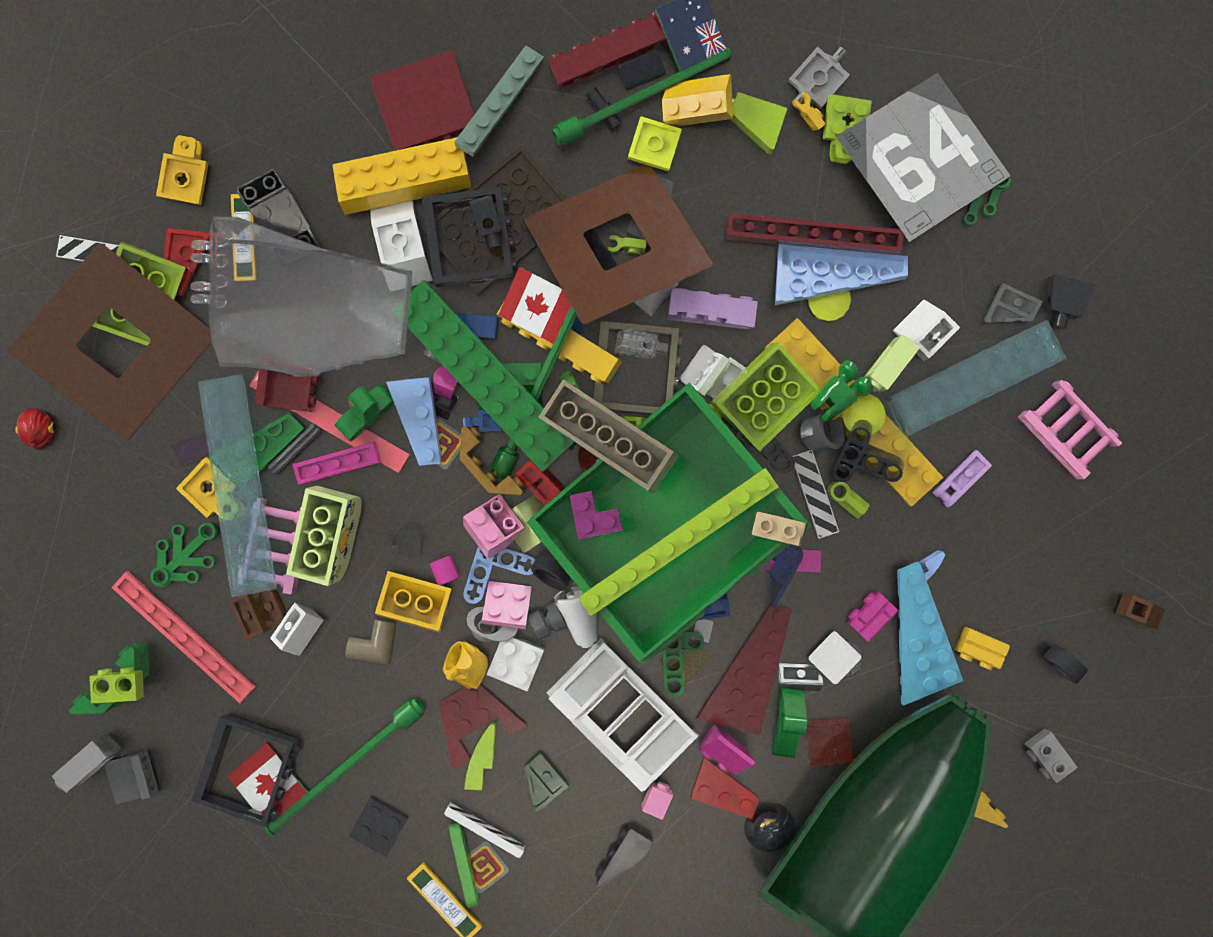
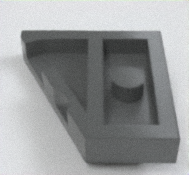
M1001 283L983 321L987 323L1033 321L1043 301Z

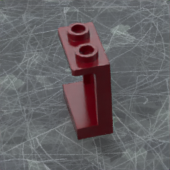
M260 361L255 405L312 412V408H315L316 405L314 389L319 383L317 369Z

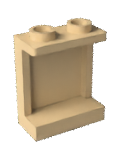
M757 512L752 535L801 546L806 523Z

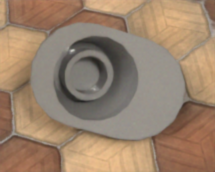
M476 607L468 613L467 625L479 641H508L517 634L518 628L482 624L484 607Z

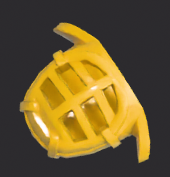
M458 641L450 648L442 671L446 675L447 680H454L467 689H477L487 672L488 658L473 644Z

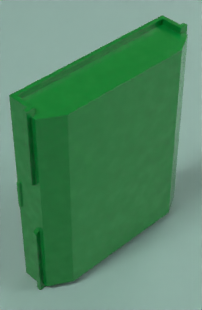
M690 382L637 427L679 455L654 494L598 458L590 469L581 474L526 522L583 593L763 470ZM780 488L774 490L599 611L638 662L644 661L645 664L648 663L701 619L709 605L714 604L729 592L744 576L754 575L790 545L752 535L757 512L806 523L804 532L812 527ZM593 491L597 513L619 508L624 531L579 540L570 495Z

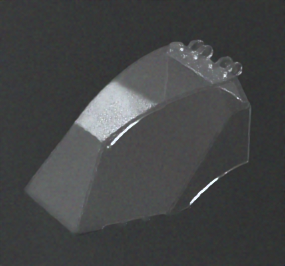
M213 216L209 241L194 240L191 242V247L196 250H209V255L205 253H194L191 255L193 262L209 263V283L196 281L191 284L193 291H209V296L194 294L191 296V302L195 304H208L211 342L220 367L267 369L292 374L293 377L318 376L321 372L333 369L338 371L342 370L341 367L357 363L362 365L365 361L376 358L381 360L405 354L412 270L322 249L239 217Z

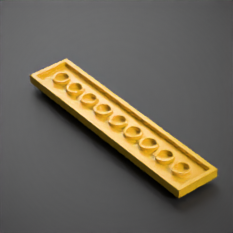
M798 318L765 347L766 349L771 343L779 342L820 389L832 376H838L840 364ZM853 379L847 385L850 386L855 380ZM824 402L819 408L823 411L830 407ZM840 413L839 415L830 420L833 421L835 419L842 418V413ZM885 414L884 424L879 431L871 435L868 444L902 459L904 468L901 479L897 482H887L912 507L944 477ZM845 426V436L848 437L850 431ZM874 457L868 458V461L872 463L878 462ZM895 466L888 467V469L893 472L899 470Z

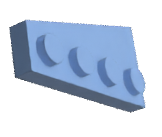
M431 377L386 382L419 466L441 464L442 457Z

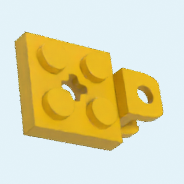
M179 135L174 142L173 155L163 154L156 196L201 205L209 163L201 160L202 144L192 137ZM183 174H186L185 176L186 178H188V180L184 183V185H181V182L178 181V177H182Z
M205 457L176 488L206 518H210L216 513L223 520L236 521L245 511L244 504L233 495L239 486L209 457ZM204 483H212L211 492H204Z

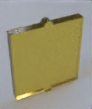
M690 638L688 639L692 647L699 646V643H694ZM677 640L671 646V648L677 647L679 645V640ZM702 649L696 652H683L685 685L710 658ZM662 656L661 659L659 660V662L664 666L663 656ZM672 658L668 661V666L675 670L680 667V662L676 658Z

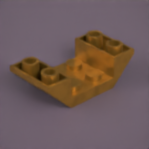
M466 425L462 427L460 461L487 492L523 495L525 493L523 489L525 485L516 476L513 478L509 475L496 485L498 482L497 478L491 472H485L482 469L484 464L476 455L473 454L471 456L483 444L480 440L483 436L473 426L471 428Z

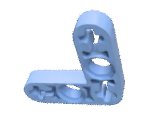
M478 547L464 589V599L472 604L482 600L493 565L520 574L531 575L533 574L531 568L525 571V566L518 564V569L514 568L517 562V555L521 556L519 561L526 562L530 559L532 565L536 559L531 555L505 548L498 554L497 562H494V556L490 559L484 558V554L481 553V549ZM506 552L513 556V562L510 565H505L501 561V556ZM477 567H483L486 570L485 578H476L474 570ZM471 579L477 583H484L483 587L478 585L477 593L480 595L475 597L474 600L468 594V590H473L475 585L470 583Z

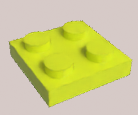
M640 117L628 159L669 172L682 129Z

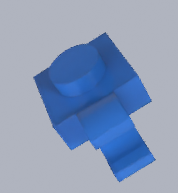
M479 410L478 417L463 418L464 426H479V433L501 431V427L485 410Z

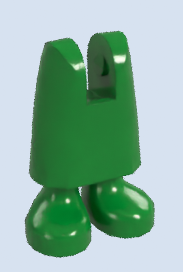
M844 361L840 364L838 376H832L825 383L810 405L816 410L824 402L827 403L830 408L821 416L824 421L836 417L857 401L856 396H867L873 391V385L865 377H859L850 386L847 385L858 375V368L851 361Z

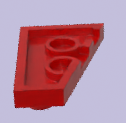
M167 228L163 258L186 267L176 295H184L211 240V233Z

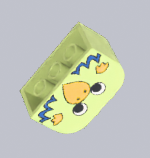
M321 486L305 489L287 575L326 586L342 579L350 561L362 507L360 497Z

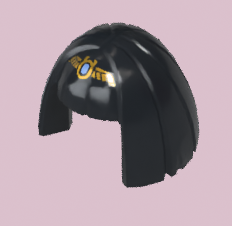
M777 804L776 813L765 812L758 816L755 822L746 818L744 833L748 842L754 848L763 852H776L790 843L795 831V823L791 813L784 806Z

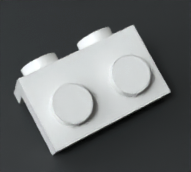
M702 345L679 380L685 385L690 382L699 394L705 396L713 388L717 377L725 371L729 359L722 354L714 352L708 346Z

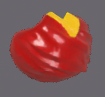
M30 408L19 416L16 433L23 443L34 449L41 450L53 438V421L48 414L40 409Z

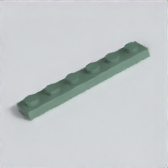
M528 46L523 48L455 140L456 147L474 157L539 68L544 56Z

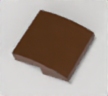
M270 582L229 600L246 640L279 626L286 616L273 583Z

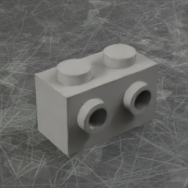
M1045 728L1024 743L1028 749L1026 751L1027 755L1033 762H1038L1041 766L1039 771L1046 780L1051 779L1058 783L1078 768L1053 733Z

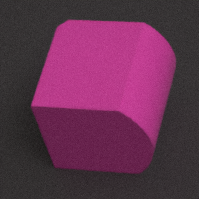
M441 366L434 373L432 391L439 396L451 400L459 382L444 366Z
M452 555L429 563L438 585L460 577Z

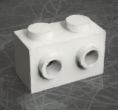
M294 602L270 639L281 650L300 656L324 620L313 609Z

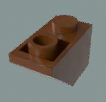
M1123 593L1115 614L1158 629L1165 609L1134 595Z

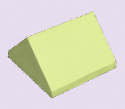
M535 495L511 509L525 527L514 539L523 553H526L542 542L526 523L544 507Z

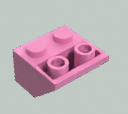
M500 494L463 516V526L487 559L504 550L525 528Z

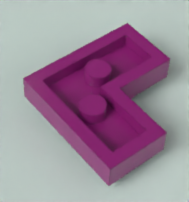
M593 491L570 495L579 540L624 531L619 508L597 513Z

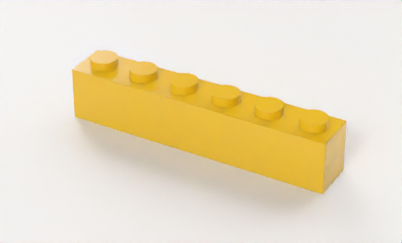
M502 317L501 322L510 328L513 325L520 329L518 333L527 339H530L531 336L538 340L536 343L538 346L545 350H548L549 347L552 348L553 344ZM570 330L558 356L564 362L566 359L572 361V367L583 373L586 370L591 373L590 378L599 384L603 381L609 384L623 362L573 330Z

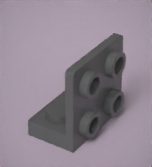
M147 750L107 761L104 764L115 804L138 798L144 800L159 792Z

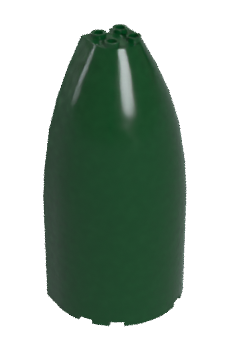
M952 694L917 710L877 737L839 775L823 795L758 890V897L796 925L801 921L822 937H905L941 884L974 818L983 788L989 752L991 722L986 720L987 715L977 708H968L966 706L968 702L957 694Z

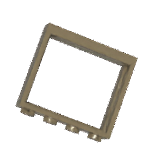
M601 321L598 347L606 352L609 330H631L630 332L638 331L671 335L665 403L672 398L673 390L678 388V377H675V368L679 369L680 356L677 355V347L682 345V334H678L679 328ZM595 381L594 400L611 411L652 415L660 408L602 402L604 381L601 384Z

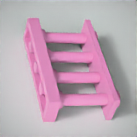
M1062 380L1055 381L1052 386L1057 391L1036 411H1023L1018 418L1076 479H1085L1090 474L1086 469L1087 464L1108 444L1110 447H1116L1122 443L1118 439V434L1113 429H1108L1073 392L1074 389L1068 382H1063ZM1064 397L1072 407L1051 427H1046L1041 422L1042 417ZM1079 413L1087 423L1066 443H1061L1056 437L1057 432ZM1094 429L1102 438L1081 458H1076L1071 453L1072 448Z
M258 498L252 507L254 518L244 566H241L239 569L238 578L241 579L240 584H250V579L280 584L281 587H284L283 593L295 594L299 578L287 574L280 576L253 570L255 557L285 563L288 566L291 553L286 555L257 549L259 536L287 541L293 546L296 530L295 532L287 533L262 528L264 515L293 520L294 523L298 524L300 511L292 512L266 506L267 499Z

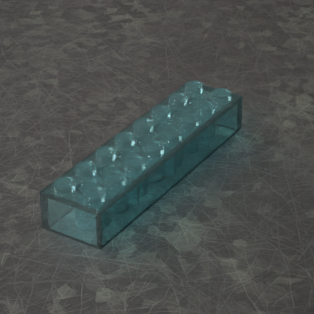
M1045 320L885 399L902 433L905 436H910L1067 358L1049 321Z

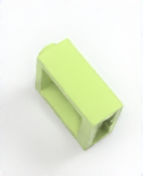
M902 334L894 338L864 376L873 385L872 392L875 393L877 391L880 393L888 390L920 347Z

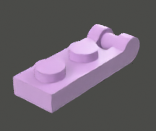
M974 450L932 493L936 497L939 496L944 501L943 504L949 508L992 465L978 450ZM949 486L954 490L951 495L945 491Z

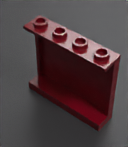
M452 50L369 77L394 151L453 139L461 134L474 116Z

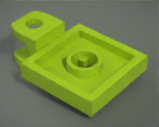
M833 94L828 95L823 139L832 141L829 153L832 162L846 164L852 161L836 136L868 117L872 101ZM846 115H849L852 119L849 126L846 125V121L842 120Z

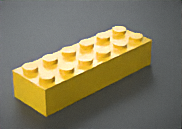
M457 138L333 164L338 202L344 214L357 213L422 199V197L472 188L466 154L455 146Z

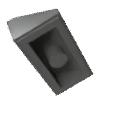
M779 663L778 689L781 690V687L804 691H821L823 687V673L814 664Z

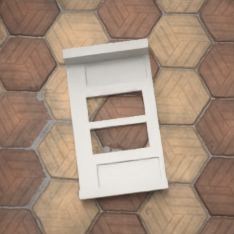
M602 637L546 692L549 695V700L641 792L645 791L699 736L607 645V642ZM625 678L640 695L603 731L587 714ZM646 699L662 717L625 753L609 736Z

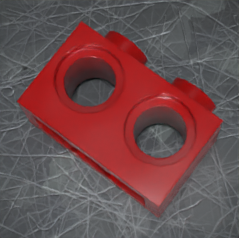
M531 459L515 474L544 505L549 503L565 487L548 468L542 472Z

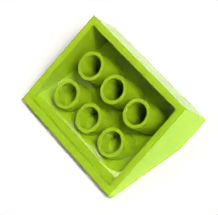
M121 242L116 255L174 300L186 267ZM107 308L92 325L98 329L146 346L150 343V338L112 308Z
M777 342L771 343L710 404L757 451H760L815 398L821 389L784 347Z

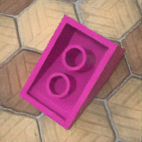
M715 723L699 743L702 749L700 751L701 754L709 760L712 757L719 762L718 766L726 773L731 771L737 774L755 764L749 749Z

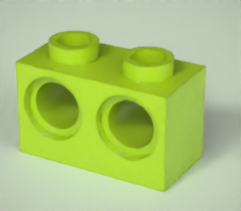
M134 667L121 668L120 672H112V669L98 670L97 674L90 676L91 703L137 701L143 698V671H134ZM125 679L131 681V689L125 686ZM103 680L109 684L108 691L102 686Z

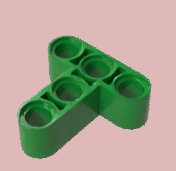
M382 384L377 385L370 392L363 386L358 387L348 397L350 409L336 421L334 426L350 442L353 441L394 405L391 394Z
M685 631L677 638L679 640L677 647L671 648L667 646L660 652L663 653L665 691L672 697L680 696L685 687L683 652H696L704 646V636L698 631ZM693 635L698 636L701 639L700 645L692 647L688 642L689 637ZM676 658L680 662V667L673 670L669 668L668 661ZM673 680L680 682V690L672 691L669 688V683Z
M781 687L779 716L772 744V755L795 758L800 735H805L807 728L804 690Z

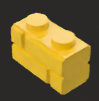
M964 627L955 651L961 653L959 657L972 662L973 658L981 661L979 666L992 671L993 667L997 669L1002 667L1010 645L971 628Z

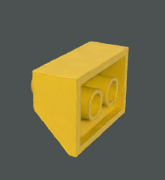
M731 75L682 81L666 88L662 98L663 122L667 125L678 127L733 119Z
M388 571L375 614L383 618L441 633L447 613L451 588Z

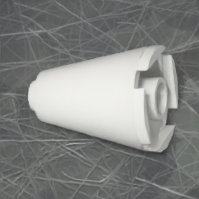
M578 586L571 587L572 591L569 593H565V590L560 591L554 596V600L576 644L582 646V648L592 647L594 642L598 640V612L593 616L589 615L578 598L584 594Z

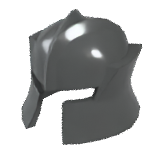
M828 408L816 416L801 421V435L799 438L807 448L817 451L818 455L828 448L839 449L845 442V425L842 418L829 422L830 433H828L826 424L821 418Z

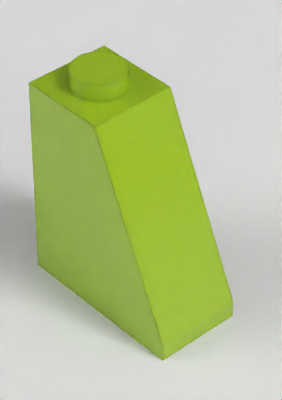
M738 92L736 99L732 98L733 119L730 120L766 153L772 155L787 108Z

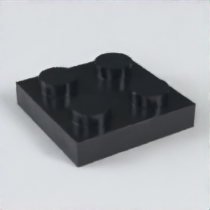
M371 796L349 837L387 857L409 817Z

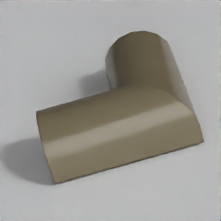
M374 619L371 640L349 637L345 658L390 665L397 622Z

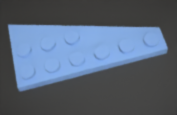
M779 244L777 250L775 305L905 280L908 276V256Z

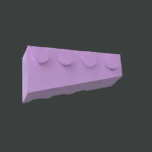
M672 288L667 320L753 330L758 302L752 301L753 298L747 296H740L739 299L733 298L729 294L714 295L705 291L696 292Z

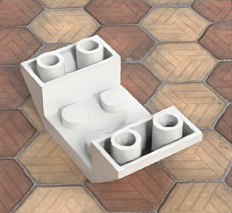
M413 200L371 209V224L382 268L391 292L417 286L422 280H425L427 283L432 282L433 278L429 262L425 256Z

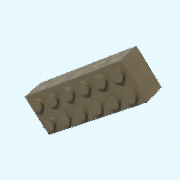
M562 380L539 415L540 419L653 494L679 457L678 454L565 380Z

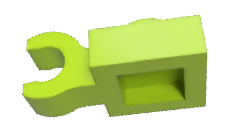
M616 235L610 236L611 241L617 242L616 247H608L610 253H617L622 248L628 250L627 253L633 255H640V252L645 253L646 240L627 237L620 238Z

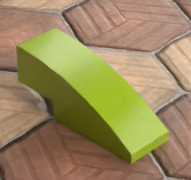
M496 721L490 723L475 747L466 774L465 789L482 790L484 787L485 769L493 768Z

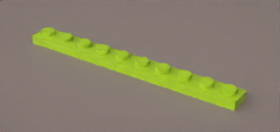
M763 469L579 596V600L589 615L593 616L772 493L779 486L767 469Z

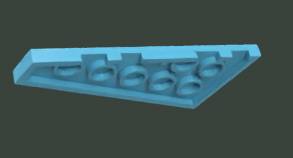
M919 562L897 570L900 608L898 615L900 619L899 653L902 705L963 681Z

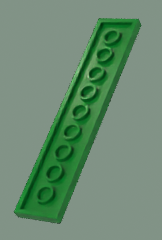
M422 280L392 310L542 472L575 442L539 418L544 407L425 280Z

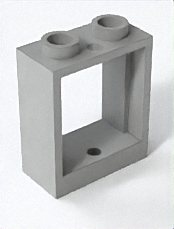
M109 733L91 741L52 775L56 786L67 793L82 785L102 768L107 761H110L119 753L122 748Z

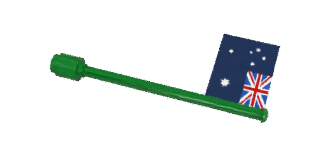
M672 0L655 9L680 72L583 119H577L576 116H573L556 124V127L552 129V134L557 144L566 145L584 136L583 131L586 130V127L721 61L730 60L732 52L724 45L708 1Z

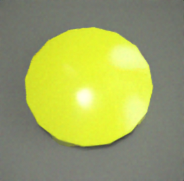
M849 291L808 299L809 308L816 318L826 321L837 320L844 316L851 303Z
M871 394L856 396L857 401L842 412L844 425L851 431L855 422L866 420L872 425L871 435L881 429L885 422L886 413L884 406L877 397ZM864 430L856 431L861 436L867 434Z

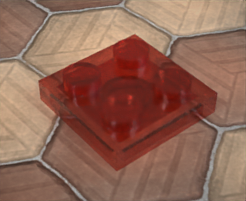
M847 717L807 721L805 738L809 766L853 762Z

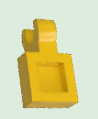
M803 92L801 96L804 98V103L800 104L796 99L792 101L793 106L801 112L800 115L812 131L819 130L825 125V122L822 120L824 117L817 108L810 107L811 98L808 93Z

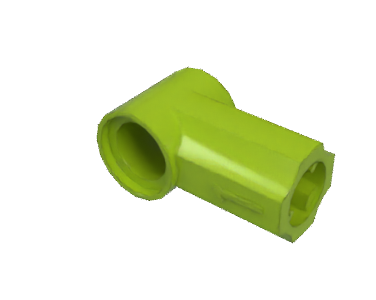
M834 481L827 487L828 496L856 519H859L868 510L870 505L844 482ZM841 485L843 493L841 496L836 497L834 489Z

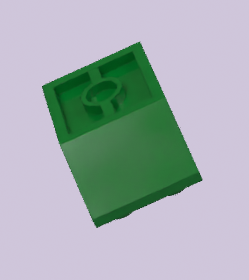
M146 642L135 643L131 647L128 645L118 654L120 658L115 663L120 668L134 667V671H143V681L149 676V645ZM125 679V686L131 689V681ZM88 691L85 695L83 693L80 694L72 702L74 706L69 712L71 714H103L119 707L124 701L91 703V693Z

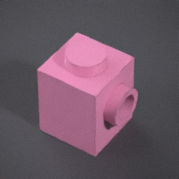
M660 781L658 783L652 782L641 804L642 811L663 820L673 798L670 786Z

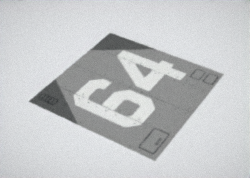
M938 73L836 136L909 242L1010 177L1008 171Z

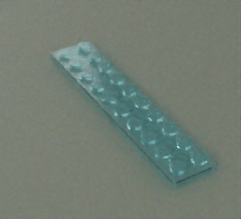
M242 374L198 381L231 597L277 590L244 377Z

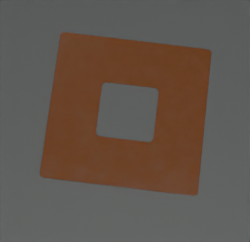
M642 165L524 219L530 233L583 324L594 321L710 268L713 264L654 169L648 165ZM629 213L651 247V250L610 270H603L583 234L592 228Z
M99 243L9 347L8 353L117 435L127 440L212 342L216 334L108 247ZM107 308H112L150 338L148 346L120 378L114 377L76 347L77 342Z

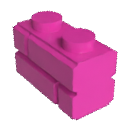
M877 591L874 594L872 592L869 593L863 600L865 604L860 609L855 608L848 616L850 620L847 624L867 642H870L898 612V609Z

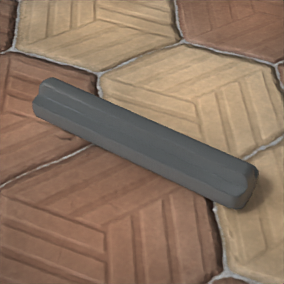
M311 423L268 465V469L273 474H278L320 433V429L314 423Z

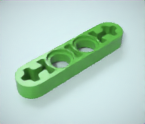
M459 823L450 824L449 832L466 905L468 908L479 906V895L463 827Z

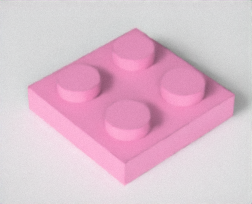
M489 581L482 624L526 629L532 586Z

